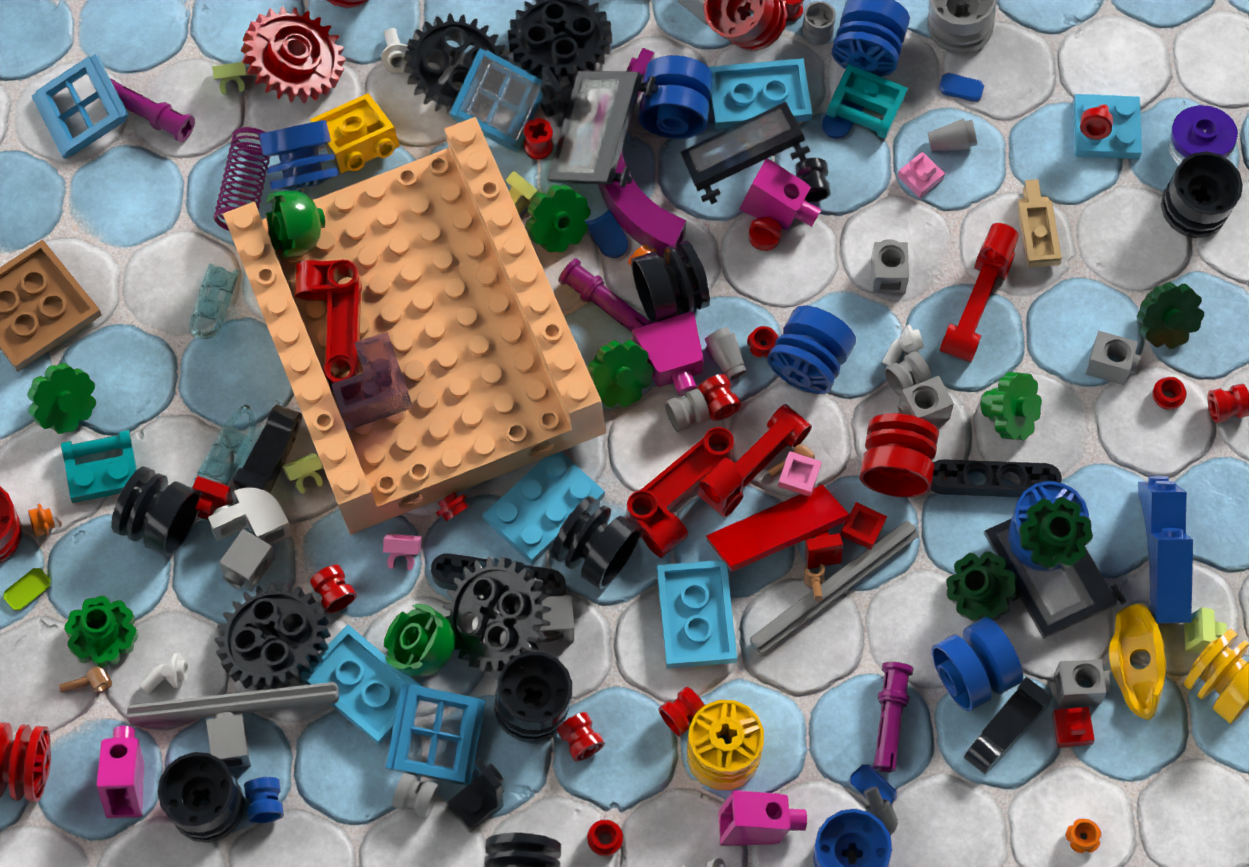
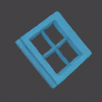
M96 54L86 57L36 90V93L31 96L64 159L75 155L124 123L125 119L129 117L100 58ZM87 74L96 92L81 101L73 83ZM67 87L76 105L61 114L52 97ZM100 98L108 116L93 125L85 107ZM79 111L88 129L73 138L65 120Z

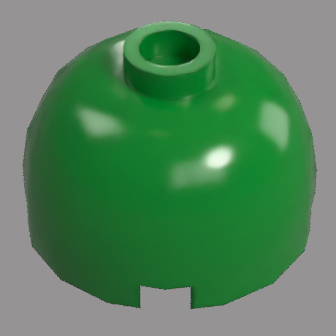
M299 191L269 193L266 198V204L272 203V212L266 213V221L274 250H282L283 253L279 255L280 259L295 258L307 254L315 248L321 236V228L325 227L323 210L317 208L310 197Z
M417 603L412 605L416 609L411 610L407 614L402 611L388 627L384 638V647L388 649V657L385 656V658L392 667L406 675L426 677L437 673L450 659L455 645V636L450 622L442 614L427 604Z

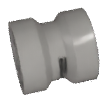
M824 1L812 2L804 10L802 35L810 44L823 45L833 37L836 12L829 3Z
M912 351L904 356L901 363H893L884 369L887 382L898 396H901L902 390L929 380L932 377L926 361L916 351Z
M699 389L687 392L685 397L681 399L674 397L665 401L667 415L677 432L687 429L689 424L693 422L702 423L710 419L708 406Z
M405 772L397 785L392 806L401 810L409 808L414 810L416 815L428 818L439 792V784L431 781L420 782L415 775Z

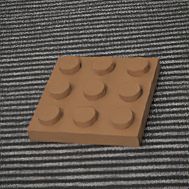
M43 239L0 267V350L17 372L102 316L97 305Z

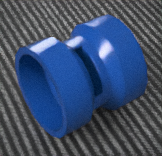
M260 777L249 780L244 784L245 797L250 802L247 808L249 822L268 823L277 821L284 816L283 805L278 801V795L281 792L280 780L278 778Z

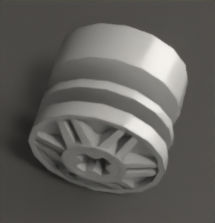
M929 0L927 27L931 38L939 47L949 52L964 54L978 50L987 44L993 35L997 0Z

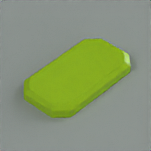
M33 568L4 591L3 599L13 610H22L50 588L51 579L41 568Z

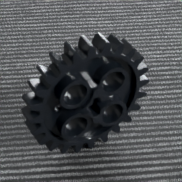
M535 0V4L532 5L525 1L524 11L516 10V19L510 20L508 42L509 51L513 53V61L515 63L520 62L521 69L524 71L531 68V75L535 77L540 73L542 74V70L549 67L559 84L562 77L565 76L572 83L573 75L578 74V71H585L586 69L597 71L596 63L604 64L605 55L610 54V44H612L611 21H607L606 11L599 12L598 3L589 6V0Z
M448 14L444 23L439 16H436L433 26L425 21L422 31L416 29L413 39H409L406 47L408 51L405 52L403 60L408 63L405 64L404 72L411 74L408 77L407 84H417L414 91L415 96L422 93L426 95L423 102L424 105L433 100L436 102L435 111H438L443 105L447 106V114H449L460 90L453 83L460 82L463 84L472 60H474L480 48L485 51L488 50L506 61L509 60V57L501 56L505 45H495L498 34L488 36V25L479 29L477 28L478 19L475 18L468 24L463 14L459 22L454 21L452 14ZM446 41H454L459 47H452ZM472 45L474 48L465 55L463 63H459L454 68L444 84H439V81L448 74L450 65L454 66L466 48ZM427 63H435L441 69H432ZM490 67L481 87L497 96L506 75ZM478 93L471 111L474 114L477 113L479 103L483 107L488 108L491 99Z
M488 557L487 563L476 560L475 570L467 567L463 568L466 578L455 577L453 579L458 589L456 591L447 590L446 593L453 600L452 603H444L442 606L450 610V615L445 618L450 622L455 636L454 650H460L458 659L469 660L468 666L480 667L481 671L491 672L494 669L496 672H501L504 665L516 655L526 653L528 650L538 652L539 648L535 640H546V636L540 629L541 626H549L551 624L548 620L543 619V614L551 611V607L542 605V601L549 594L538 591L543 581L535 578L532 579L535 571L524 568V563L512 562L511 559L501 557L500 560ZM491 584L492 593L490 597L487 598L486 591L488 586ZM519 598L521 603L518 612H515L514 605ZM477 616L478 625L477 628L473 630L472 623L474 618ZM503 631H505L506 641L501 645L500 637Z
M271 583L268 592L265 593L260 586H257L256 596L251 597L247 592L243 593L245 602L240 604L233 601L232 605L236 611L234 613H223L228 624L217 626L221 635H223L215 638V642L220 648L216 651V654L222 661V667L226 673L229 672L234 682L240 680L245 689H248L252 684L257 691L263 690L265 684H267L269 689H276L278 683H282L284 687H290V679L292 678L302 683L301 673L303 671L310 674L314 673L310 665L312 661L317 663L323 662L318 651L329 649L324 640L331 636L326 626L329 624V620L321 604L316 602L311 593L305 595L300 586L292 592L288 583H285L280 591H278L274 583ZM273 613L269 618L263 619L266 615ZM297 626H302L296 632H291ZM254 642L251 647L244 649L246 645ZM284 655L280 660L273 662L276 657Z

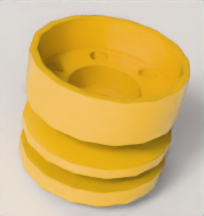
M1229 629L1218 639L1213 640L1192 664L1190 673L1183 683L1191 691L1203 680L1205 684L1197 695L1201 700L1210 695L1214 690L1220 695L1212 709L1230 724L1249 706V661L1246 662L1242 659L1249 647V643L1244 640L1234 650H1231V645L1238 637V634L1232 629Z
M718 700L706 704L695 714L689 726L687 763L691 773L701 784L715 790H732L744 786L754 777L760 765L764 745V729L759 717L749 706L735 700ZM722 735H727V738L731 741V743L725 744L724 740L720 737Z

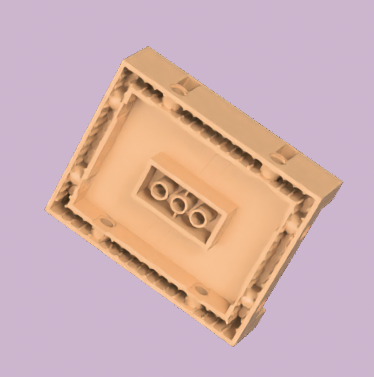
M476 117L444 129L449 148L314 199L316 207L321 208L324 212L325 227L321 228V236L315 248L302 256L280 259L279 255L283 252L281 249L274 250L266 218L261 219L255 202L223 213L350 535L445 498L452 492H460L606 434L601 398ZM343 259L351 261L357 267L362 283L359 355L360 384L357 390L350 395L342 396L334 393L328 383L324 370L326 363L327 300L306 301L298 297L295 298L296 264L304 260L333 261ZM343 278L338 283H348L352 278ZM341 371L335 376V378H344L350 372Z

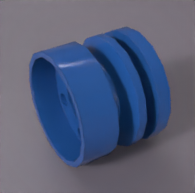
M847 0L841 16L840 27L837 29L836 38L832 46L831 54L834 60L844 69L850 64L853 67L879 77L890 75L897 68L902 43L910 22L908 11L895 0Z
M327 120L259 134L263 156H279L280 163L266 169L267 174L282 171L284 179L269 182L271 190L293 191L321 185L332 177L339 176L337 167L322 170L321 162L335 159L334 154H319L318 147L331 142Z
M808 305L797 306L783 327V334L777 338L775 346L770 350L767 361L772 371L790 385L805 392L826 394L834 385V379L840 374V365L847 361L856 345V336L844 321L832 313L818 307Z
M1046 481L1034 484L1023 492L1016 503L1009 525V545L1016 558L1033 570L1048 572L1063 567L1058 563L1055 568L1047 570L1031 561L1032 551L1021 548V537L1018 530L1021 524L1027 521L1025 515L1029 507L1036 505L1043 498L1054 503L1057 498L1065 497L1069 501L1080 505V516L1089 518L1085 500L1075 489L1064 483Z
M859 809L841 810L828 817L818 830L813 855L814 867H888L892 853L890 833L883 822L870 812ZM848 851H855V856L857 857L855 864L848 863V858L846 857Z

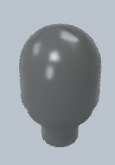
M877 786L866 789L864 793L869 805L865 807V811L880 819L890 835H892L898 826V819L892 804L889 803L888 799L882 800Z

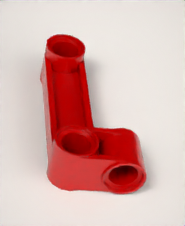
M994 223L990 226L974 265V269L980 271L958 326L949 324L940 346V352L969 363L972 362L982 337L981 334L975 333L997 278L1006 280L1015 257L1014 251L1019 233L1013 227L1004 223Z
M343 259L333 261L304 260L296 264L295 298L298 297L306 301L327 300L325 375L334 393L342 396L350 395L357 390L360 384L359 355L362 283L357 267L351 261ZM343 278H352L348 283H338ZM341 371L350 372L344 378H335V376Z
M783 404L775 411L767 423L769 430L736 463L728 458H723L699 482L698 496L723 518L730 515L740 504L744 496L743 489L787 445L794 449L810 433L812 425L789 405Z
M714 427L708 430L704 438L641 490L629 496L626 507V519L641 528L640 537L659 558H663L689 535L681 520L671 513L670 510L699 487V482L723 458L732 460L734 437L726 428ZM719 444L726 449L717 452L712 450L710 446ZM638 507H644L650 513L638 515L634 510Z

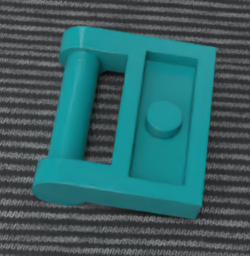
M848 64L828 105L826 115L833 118L839 116L876 131L877 136L886 139L905 99L908 88ZM845 99L884 115L883 120L843 105L842 101Z
M129 429L119 431V435L76 444H72V441L61 443L72 503L120 494L129 478L137 470ZM122 448V456L76 465V457Z

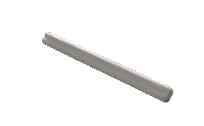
M904 521L876 542L872 550L867 549L821 584L823 595L821 602L815 601L812 590L752 635L750 642L753 648L760 654L765 653L918 538L919 534L914 524Z
M335 682L135 704L128 706L127 719L130 725L138 726L209 718L224 712L244 714L332 704L339 701V689Z

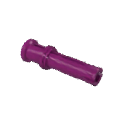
M110 78L125 109L148 120L153 129L157 131L164 130L174 135V139L178 142L186 141L191 135L195 126V118L192 115H183L173 110L172 106L167 102L156 103Z
M577 258L568 263L558 279L560 284H567L579 293L580 299L583 302L590 303L592 301L630 332L633 329L652 324V321L646 319L606 288L602 277L599 275L594 276L583 268L581 261Z
M885 662L882 664L881 670L884 672L883 688L878 693V700L881 704V716L873 768L875 770L879 769L882 772L896 771L903 708L909 704L910 697L907 695L909 676L913 675L914 669L905 663Z

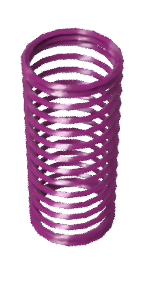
M241 127L232 133L231 147L229 148L228 160L224 168L225 173L221 181L222 185L213 216L217 225L228 231L227 224L222 222L218 215L225 220L221 214L239 208L232 207L227 203L241 206L248 204L232 200L229 197L234 196L255 202L258 210L260 208L259 204L267 176L266 169L270 163L269 159L271 156H263L260 144L240 142L238 140L250 138L260 141L259 137L245 135L236 138V135L239 133H254L257 135L266 133L257 128ZM239 151H244L246 153L253 155H261L264 157V159H259L251 155H242L239 153ZM242 157L250 161L261 162L264 165H257L251 162L240 161L237 158ZM235 164H242L247 167L259 168L262 171L257 172L255 170L248 168H240ZM239 170L248 174H256L260 176V178H254L252 176L244 174H237L234 171ZM232 177H239L245 180L256 181L259 184H252L245 181H237ZM237 183L242 186L253 187L257 189V191H251L246 188L235 187L232 184ZM230 190H237V191H240V192H243V193L253 194V195H255L256 197H249V196L242 195V194H235V193L231 192Z

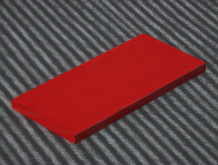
M822 484L813 489L811 497L799 494L708 534L706 539L731 572L851 519L849 513Z

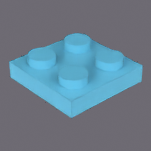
M1075 94L1073 100L1075 157L1140 159L1142 154L1140 97ZM1106 104L1113 117L1112 132L1106 138L1098 140L1086 137L1080 130L1081 115L1089 108Z

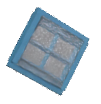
M480 48L448 115L459 123L476 117L485 137L509 150L512 149L518 152L525 138L524 127L528 121L533 120L540 100H542L543 94L540 89L542 80L488 50L485 51Z
M402 683L385 769L469 785L472 779L473 763L475 762L486 700Z

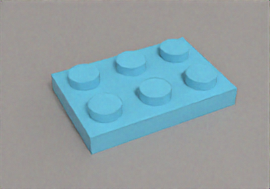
M803 58L708 67L713 74L710 99L715 129L731 128L784 102L788 104L796 122L812 120V108Z
M560 451L543 458L483 514V520L532 565L553 546L562 524L573 510L588 496L601 501L605 497V491Z
M723 560L657 565L656 571L666 669L737 663L728 570Z
M347 624L328 644L329 649L319 653L323 662L317 663L312 661L310 665L314 673L310 674L303 671L301 676L303 682L307 685L335 682L339 689V701L330 705L379 746L392 733L401 684L421 685L409 675L392 667L386 661L385 655Z

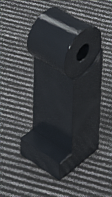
M278 404L273 407L266 425L243 468H239L233 478L236 490L258 488L271 493L282 470V465H284L296 440L295 437L302 421V413Z
M1026 677L1015 693L984 728L982 734L970 746L964 755V759L983 774H987L1048 708L1053 696Z

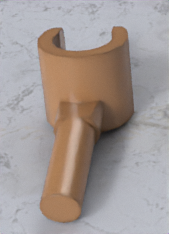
M804 444L797 445L792 451L815 459V453ZM786 460L767 471L771 478L782 472Z
M823 564L819 565L818 574L810 573L808 565L804 567V583L813 588L816 602L823 600L821 589L825 574V566Z
M94 667L86 673V676L59 684L61 693L91 684L94 692L100 693L109 689L113 684L104 669Z

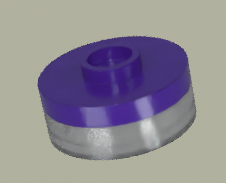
M1197 105L1186 108L1174 119L1168 141L1169 151L1178 164L1193 153L1207 151L1220 154L1226 159L1231 160L1238 138L1237 126L1227 113L1216 107Z

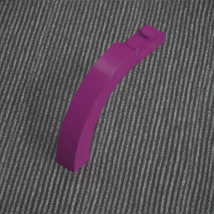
M642 48L638 58L633 57L626 72L641 73L643 75L641 82H643L645 67L654 59L655 52ZM638 91L637 98H636V101H635V105H636V103H637V101H638V99H639V97H640V95H641L642 92H639V91ZM606 94L599 106L595 121L593 156H595L611 96ZM622 150L616 173H623V169L626 167ZM633 179L632 183L626 184L625 188L619 187L617 182H612V185L597 184L607 208L611 211L618 224L640 245L647 244L651 249L656 248L658 256L664 258V248L672 246L676 250L677 244L683 242L686 234V220L669 213L655 204L640 190Z

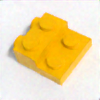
M369 93L310 119L311 122L327 120L331 142L325 144L328 154H334L335 159L332 162L340 173L348 170L358 171L363 168L365 162L376 157H389L396 148L400 147L395 127Z

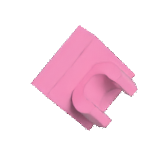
M923 152L898 172V178L919 198L943 181L945 173Z
M789 451L778 487L811 497L822 461Z
M387 533L384 537L383 552L391 553L387 560L388 567L393 569L395 567V558L397 556H404L408 561L407 570H412L415 565L414 555H418L421 551L422 536Z

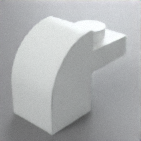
M258 488L235 490L234 494L237 504L222 506L213 515L208 517L211 531L217 542L246 528H249L254 536L270 545L292 536L289 521L279 502L273 495Z

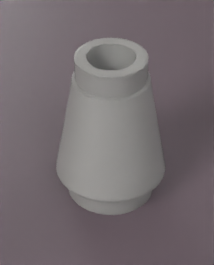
M963 118L928 132L931 151L970 150V147L977 146L973 120L964 121Z
M728 327L719 329L704 339L707 344L705 350L729 380L736 379L747 371L736 335L731 333Z

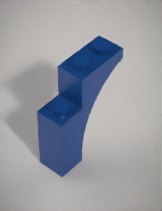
M1149 476L1148 481L1138 482V497L1144 515L1148 545L1149 611L1156 623H1191L1193 539L1186 534L1187 492L1179 487L1176 482L1169 481L1167 476Z

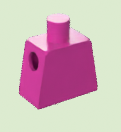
M768 158L762 164L739 210L756 218L771 217L780 224L783 230H788L794 218L812 227L821 211L820 208L804 200L810 190L809 184Z
M693 311L632 330V341L649 353L647 362L653 366L652 379L656 386L662 387L674 383L678 396H685L687 392L697 389L693 376L702 373L703 354Z
M118 726L113 729V738H105L101 741L97 776L98 793L106 818L142 817L144 758L139 740L135 738V729L129 726Z
M733 790L718 811L720 846L779 844L789 831H805L807 827L806 810L789 809V798L785 794Z

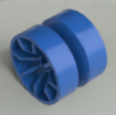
M669 55L651 60L645 67L643 82H648L650 76L655 77V85L658 86V91L652 94L651 97L645 96V92H643L638 117L642 127L652 134L665 138L688 139L702 134L707 127L708 101L711 96L713 80L711 70L702 62L685 56Z
M988 617L966 627L963 630V639L954 634L933 645L931 648L933 663L943 685L953 700L967 712L990 701L992 691L1002 694L1023 682L1022 666L1013 645L998 624Z

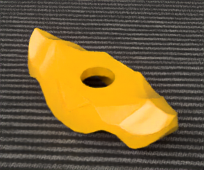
M1138 603L1124 607L1117 613L1115 632L1109 645V661L1113 676L1127 706L1140 718L1150 721L1155 716L1161 699L1166 675V658L1163 637L1155 619L1145 604ZM1139 651H1145L1151 657L1149 665L1143 669H1136L1131 665L1132 656Z

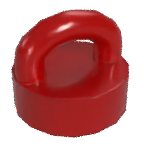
M1106 104L1089 108L1081 115L1080 130L1086 137L1098 140L1106 138L1112 132L1113 117Z
M765 216L759 217L750 224L749 242L758 250H772L780 243L782 229L775 219Z

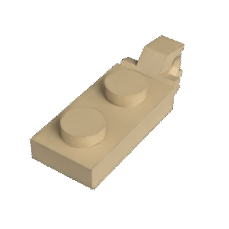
M1038 179L1025 180V187L1022 189L1024 198L1018 199L1017 210L1027 268L1059 266L1062 256L1052 200L1049 201L1048 197H1041Z

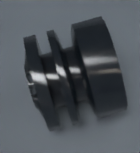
M1207 151L1193 153L1186 157L1176 168L1163 192L1161 200L1163 217L1171 228L1184 236L1201 238L1209 237L1218 232L1241 198L1243 183L1240 172L1230 160L1220 154Z
M687 240L678 243L676 250L672 246L664 248L665 264H663L658 254L654 251L631 259L635 287L643 309L652 323L677 316L676 302L679 303L685 313L694 311V305L699 310L710 306V295L704 267L693 246Z
M142 466L133 473L122 489L113 511L111 528L114 533L121 536L127 535L128 539L138 542L144 537L143 542L146 548L163 556L170 557L179 549L189 534L198 511L195 508L201 496L198 490L181 482L174 481L168 485L169 481L166 475L156 474L155 470Z
M588 496L562 524L553 543L551 557L559 562L565 560V566L572 570L584 561L581 577L597 588L604 589L616 578L629 560L641 536V528L623 516H618L608 525L611 508L605 505L600 507V501L592 496Z
M529 651L516 655L506 663L498 677L494 697V713L500 727L509 736L526 742H538L554 735L559 725L567 717L572 698L573 682L568 669L557 658L545 652ZM526 699H529L531 702L538 701V705L535 707L532 703L525 704Z
M192 752L179 756L166 767L160 777L157 791L160 807L179 832L195 842L210 843L223 839L236 829L243 817L245 799L241 786L225 763L210 753ZM203 798L207 801H211V803L208 806H205L204 804H199V802Z
M516 832L501 833L486 839L485 851L488 855L484 858V867H560V861L557 859L561 857V843L556 839L532 833Z

